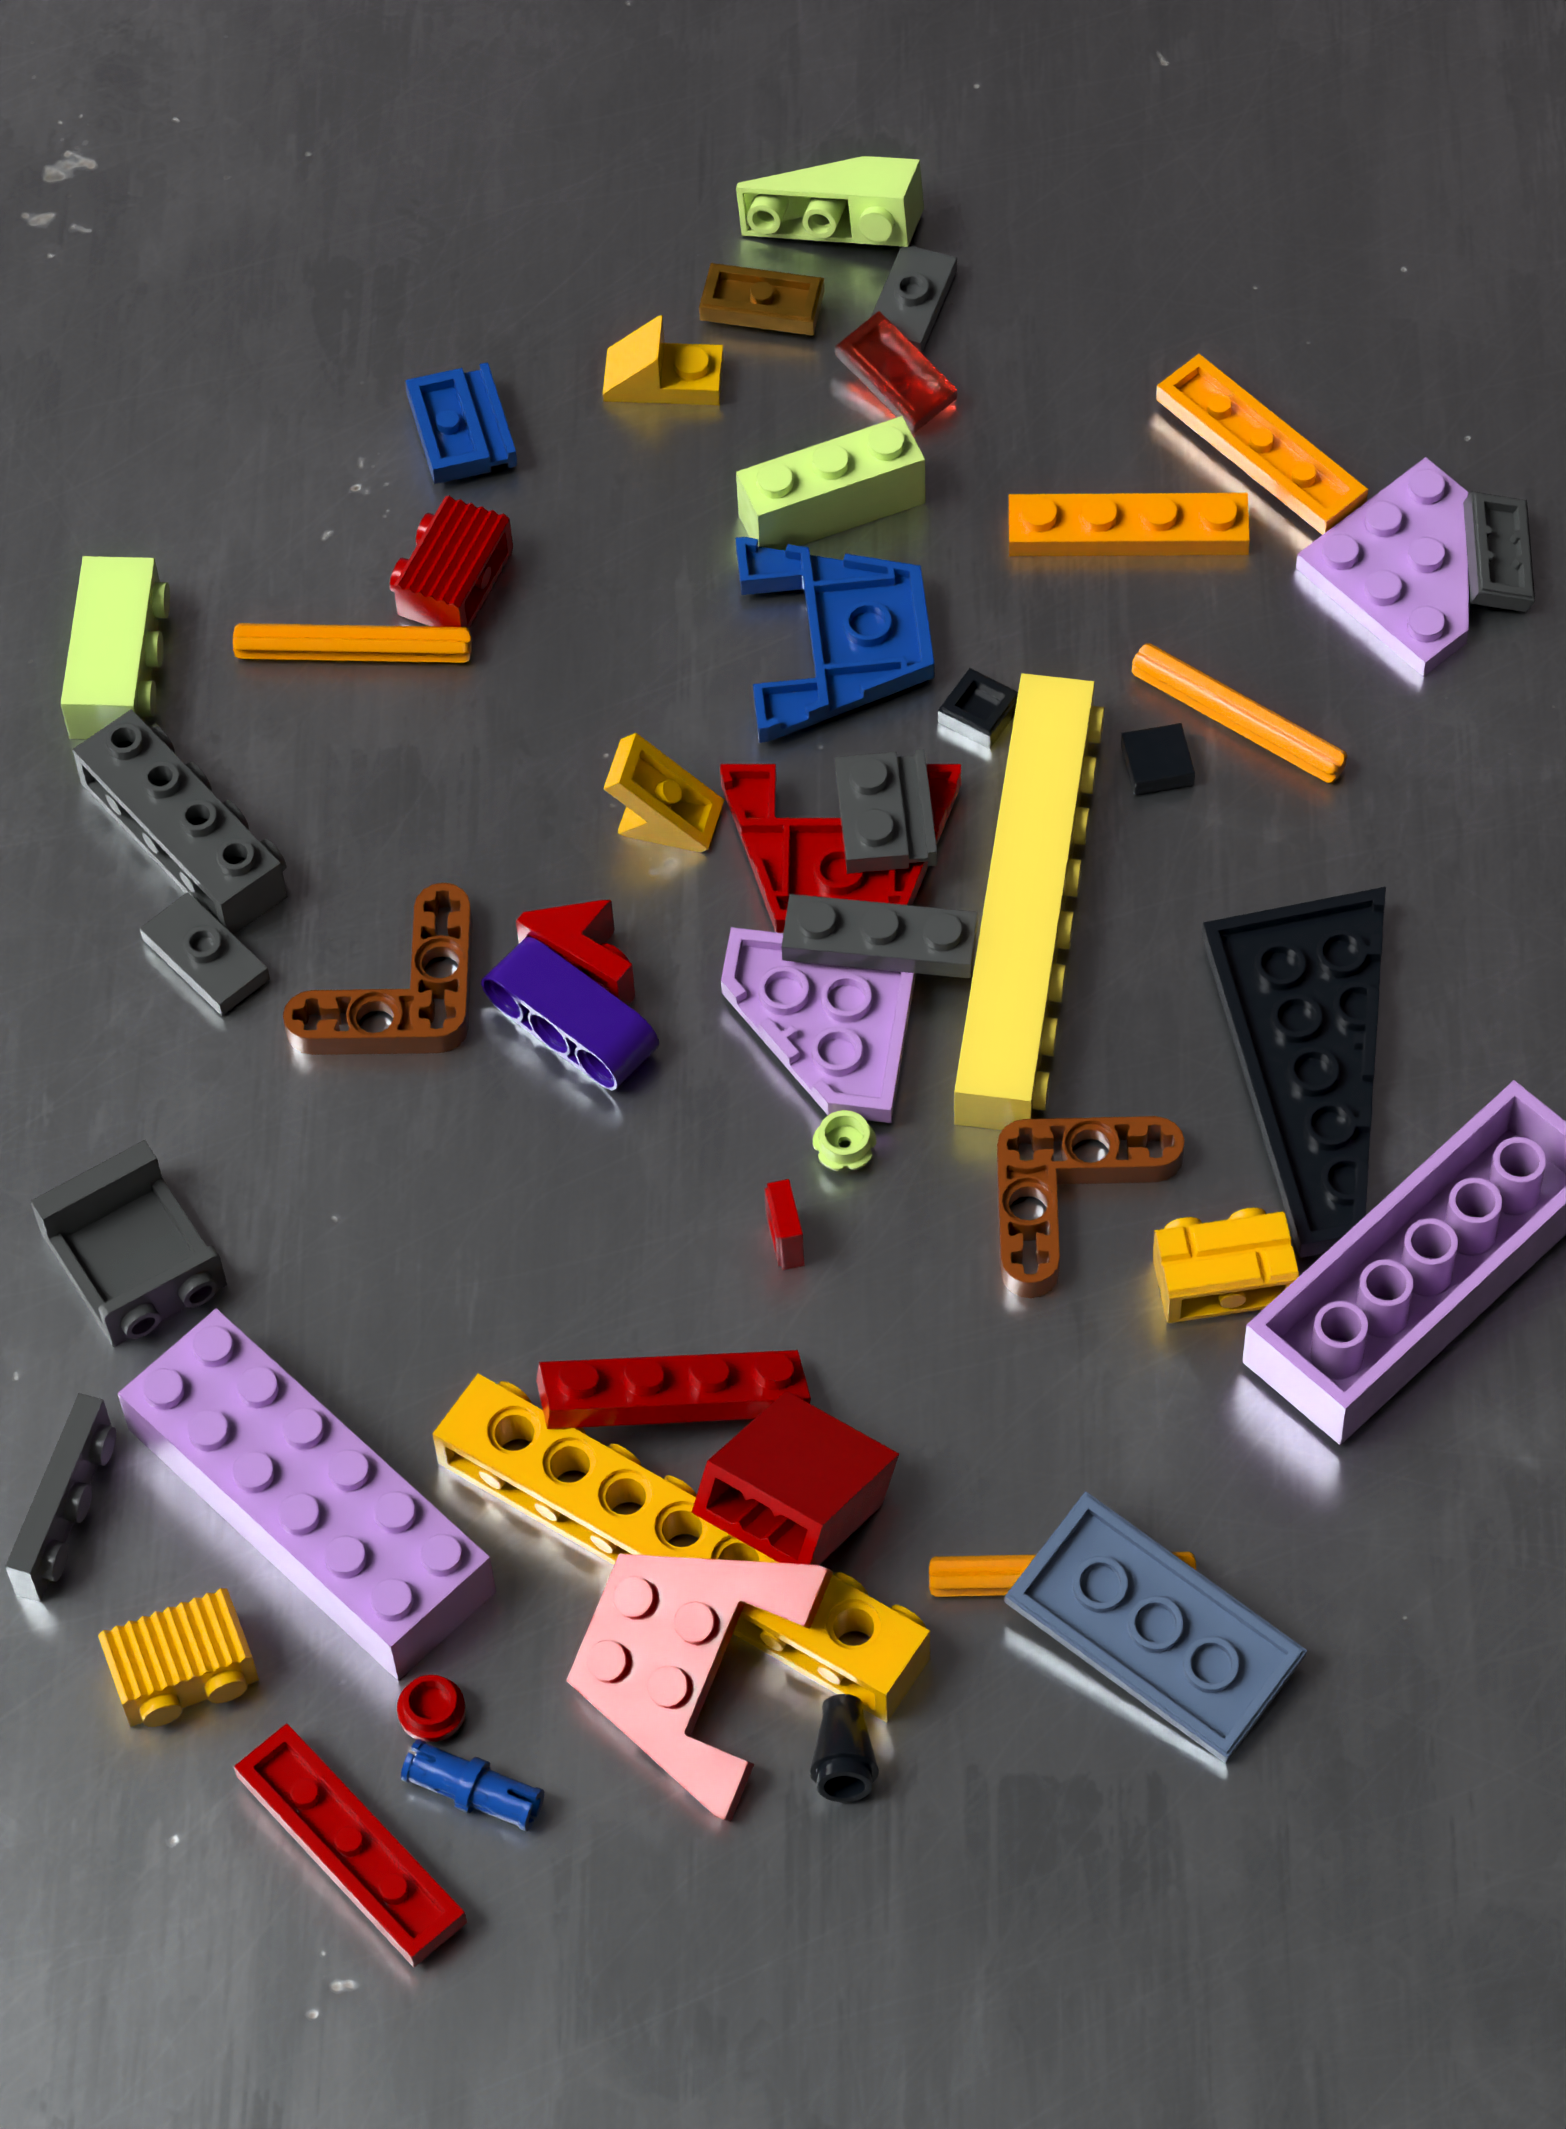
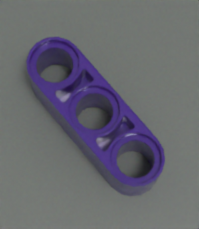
M524 938L481 981L483 991L496 1008L606 1089H617L659 1047L660 1042L657 1034L640 1014L535 938Z

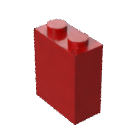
M785 1391L707 1460L691 1513L779 1563L820 1565L883 1505L899 1453L790 1392Z

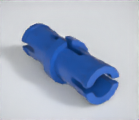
M417 1739L413 1743L411 1749L416 1752V1756L408 1752L401 1771L402 1781L414 1783L453 1799L454 1803H456L455 1808L463 1812L471 1813L474 1809H477L516 1825L523 1831L531 1829L534 1819L529 1817L530 1814L538 1817L544 1800L543 1789L531 1787L492 1771L491 1767H489L490 1762L479 1757H474L471 1761L431 1746L421 1739Z

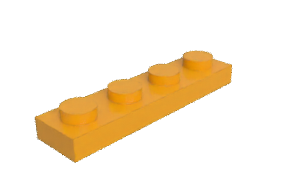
M1197 354L1157 385L1156 400L1322 535L1367 502L1368 488L1201 354Z
M1248 493L1009 494V556L1249 555Z

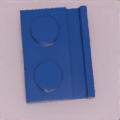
M488 362L479 364L480 370L464 373L463 368L405 380L408 401L434 484L491 472V466L507 463L509 468L517 466L516 449Z

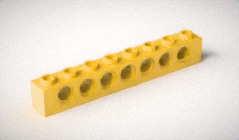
M477 1373L432 1433L438 1464L613 1565L619 1554L779 1563L691 1513L697 1494L684 1481L670 1475L661 1478L642 1467L639 1459L626 1448L617 1444H609L607 1447L589 1437L583 1427L547 1429L543 1410L533 1405L529 1397L521 1389L509 1382L500 1381L496 1384ZM515 1439H524L531 1442L521 1450L511 1451L502 1448L507 1442ZM572 1470L581 1471L586 1474L576 1482L568 1483L557 1479L561 1474ZM625 1502H634L642 1506L637 1512L628 1515L612 1511L617 1505ZM680 1534H690L698 1538L694 1544L686 1547H677L668 1543L669 1540ZM835 1572L832 1575L810 1629L750 1604H745L733 1632L737 1637L832 1692L858 1697L863 1702V1709L886 1723L930 1660V1630L926 1629L924 1622L915 1613L900 1605H892L889 1608L868 1596L866 1589L857 1580L841 1572ZM851 1631L862 1632L870 1637L867 1642L856 1646L847 1645L838 1640L843 1634Z

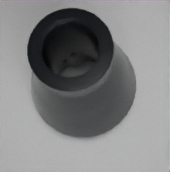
M849 1694L833 1695L822 1704V1721L810 1768V1777L817 1784V1791L822 1797L836 1802L857 1801L866 1797L871 1792L872 1783L877 1779L879 1769L864 1719L863 1702L858 1697Z

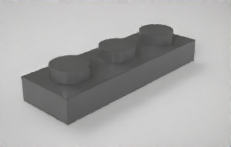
M789 894L781 946L782 960L971 979L978 912Z
M78 1393L5 1565L16 1596L41 1602L49 1581L56 1582L63 1573L68 1556V1544L66 1541L74 1522L81 1523L85 1519L92 1499V1486L90 1485L98 1465L105 1466L108 1463L116 1442V1429L111 1425L103 1399Z

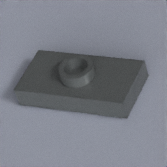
M911 245L908 247L901 246L865 329L866 343L921 356L957 272V257Z
M1471 491L1463 502L1471 604L1528 612L1535 602L1527 500Z
M188 892L140 928L142 940L221 1016L270 980L268 967Z

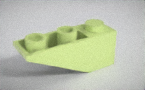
M861 156L739 182L736 186L742 236L908 247L924 210L920 159Z

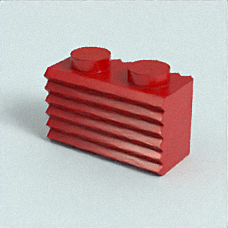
M450 495L446 496L435 515L427 513L422 518L416 533V548L409 559L400 558L392 571L390 590L395 595L397 614L431 627L470 628L473 619L477 616L478 610L482 608L483 601L487 599L488 592L492 590L493 583H496L498 574L502 573L503 565L507 564L508 556L512 555L513 540L510 518L504 513L498 515L494 510L487 511L483 506L477 508L472 502L466 504L461 499L454 500Z

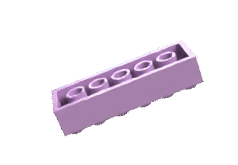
M1513 1080L1246 1325L1243 1363L1339 1445L1343 1444L1566 1235V1121Z
M217 1308L117 1393L128 1430L398 1681L496 1593L490 1557Z

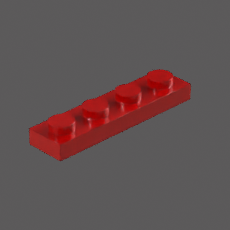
M798 1350L539 1362L536 1378L547 1429L755 1419L785 1391L790 1392L809 1404L811 1401Z
M287 1723L234 1766L237 1778L413 1967H416L467 1923L465 1912Z

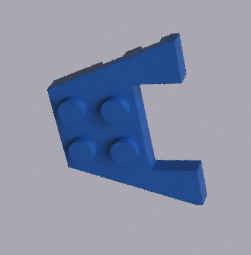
M735 538L741 595L804 590L815 678L753 684L759 743L772 741L935 678V663L920 565L846 553L844 559L839 560L810 555L809 547L787 544L784 551L760 547L758 539Z

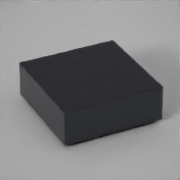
M969 668L938 709V723L990 749L1015 715L1018 692Z
M1182 723L1121 733V748L1134 795L1194 785L1195 770Z

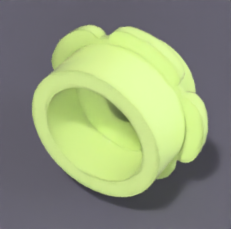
M848 1110L829 1114L824 1118L813 1135V1147L819 1151V1161L825 1167L834 1171H840L843 1168L857 1170L864 1167L872 1158L871 1148H874L876 1145V1134L873 1128L860 1114ZM841 1141H849L851 1143L846 1148L839 1146Z

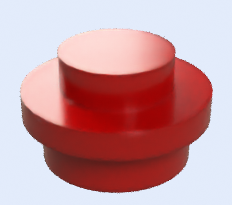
M423 1675L414 1679L403 1689L397 1702V1714L400 1725L409 1736L416 1740L438 1742L449 1738L461 1727L466 1715V1704L462 1691L453 1681L438 1675Z

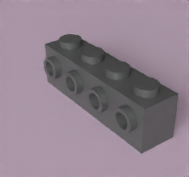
M131 709L72 749L79 778L84 788L185 893L191 894L233 935L287 898L282 872L287 866L280 851L267 838L259 841L249 831L247 820L232 801L226 800L222 803L211 792L212 788L207 777L194 762L190 761L184 764L176 756L172 742L157 724L153 723L148 727Z

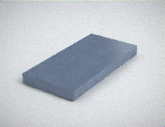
M1086 1491L1014 1583L1004 1599V1602L1225 1764L1307 1653V1650Z

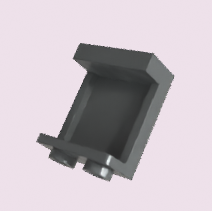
M145 1140L31 1200L40 1233L113 1347L127 1339H138L146 1336L159 1325L160 1321L186 1307L194 1308L206 1303L216 1294L217 1290L227 1285L219 1254L213 1246H206L163 1180L158 1160Z

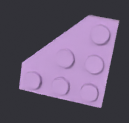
M1427 457L1299 552L1296 562V569L1423 677L1467 644L1469 630L1468 560L1463 502L1468 496V491Z
M731 927L721 977L722 994L827 1115L836 1111L848 1110L860 1114L865 1120L892 1123L916 973L783 961L781 950L783 933Z

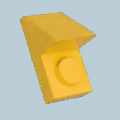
M663 315L657 316L607 348L603 402L720 406L724 364L723 345L665 343Z
M634 733L620 739L603 788L626 806L618 828V834L628 838L695 852L708 850L724 799L639 734Z

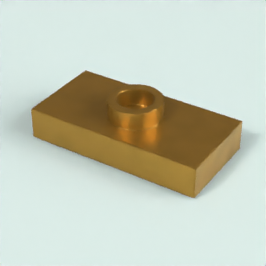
M710 263L699 305L700 320L814 336L825 292L824 278Z

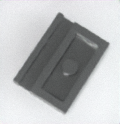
M924 749L915 750V755L897 757V751L835 757V773L847 874L909 868V863L927 862L928 867L937 866V847Z

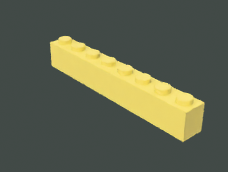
M1021 673L954 1090V1125L1003 1130L1005 1126L1014 1121L1033 1119L1034 1110L1046 1111L1050 1073L1041 1072L1040 1066L1042 1055L1054 1056L1058 1018L1048 1017L1050 1001L1062 1003L1066 965L1056 964L1058 948L1070 949L1074 912L1064 911L1066 896L1078 897L1082 860L1072 859L1074 844H1086L1090 809L1080 807L1081 794H1093L1097 769V757H1090L1087 754L1089 742L1100 744L1103 732L1105 707L1094 706L1095 681Z

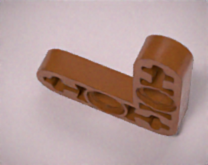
M437 883L423 889L417 896L413 917L410 989L310 990L292 997L285 1005L283 1012L287 1039L292 1047L301 1053L310 1055L427 1054L449 1052L459 1047L466 1039L469 1028L473 928L469 897L464 890L454 884ZM439 908H451V912L448 915V936L438 935L436 917L439 914ZM437 957H449L458 963L456 971L444 978L431 977L424 971L427 963ZM434 999H444L447 1019L444 1020L443 1028H431L435 1015ZM372 1011H384L393 1018L391 1025L387 1029L376 1033L366 1032L361 1029L359 1021L364 1015ZM341 1013H346L348 1031H340L339 1025H342ZM309 1016H321V1020L317 1023V1029L305 1030L304 1025L308 1023Z
M1156 1116L1022 1119L1005 1126L999 1134L997 1143L1000 1267L1003 1284L1008 1290L1019 1297L1032 1299L1042 1297L1052 1291L1058 1282L1060 1247L1057 1185L1156 1183L1166 1181L1175 1176L1182 1167L1185 1140L1181 1129L1167 1118ZM1094 1139L1102 1142L1109 1152L1102 1160L1091 1163L1078 1159L1072 1149L1082 1140ZM1120 1140H1127V1160H1119ZM1054 1142H1062L1061 1161H1054ZM1148 1142H1160V1147L1163 1150L1162 1157H1150V1152L1147 1148ZM1020 1144H1032L1033 1160H1020ZM1030 1196L1041 1200L1046 1206V1211L1037 1219L1023 1220L1011 1212L1010 1206L1018 1198ZM1036 1240L1037 1273L1026 1274L1022 1264L1023 1241Z

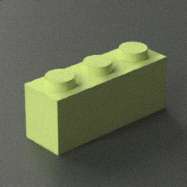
M903 416L736 471L738 515L749 538L758 539L760 547L785 551L787 544L801 546L926 503L925 458Z
M83 556L61 697V708L69 739L87 740L131 709L144 722L145 717H154L156 685L154 681H150L152 667H161L163 660L162 632L157 631L159 618H168L170 610L168 582H160L155 558Z

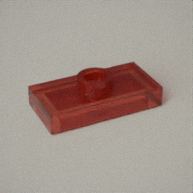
M880 311L835 346V355L896 417L903 416L913 434L957 399L956 387Z

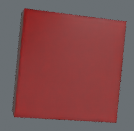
M785 1179L767 1183V1188H764L766 1218L778 1267L781 1266L782 1270L804 1266L803 1233L790 1180Z

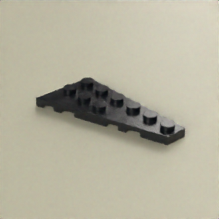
M1386 887L1203 922L1202 926L1203 942L1300 1258L1325 1253L1366 1216Z

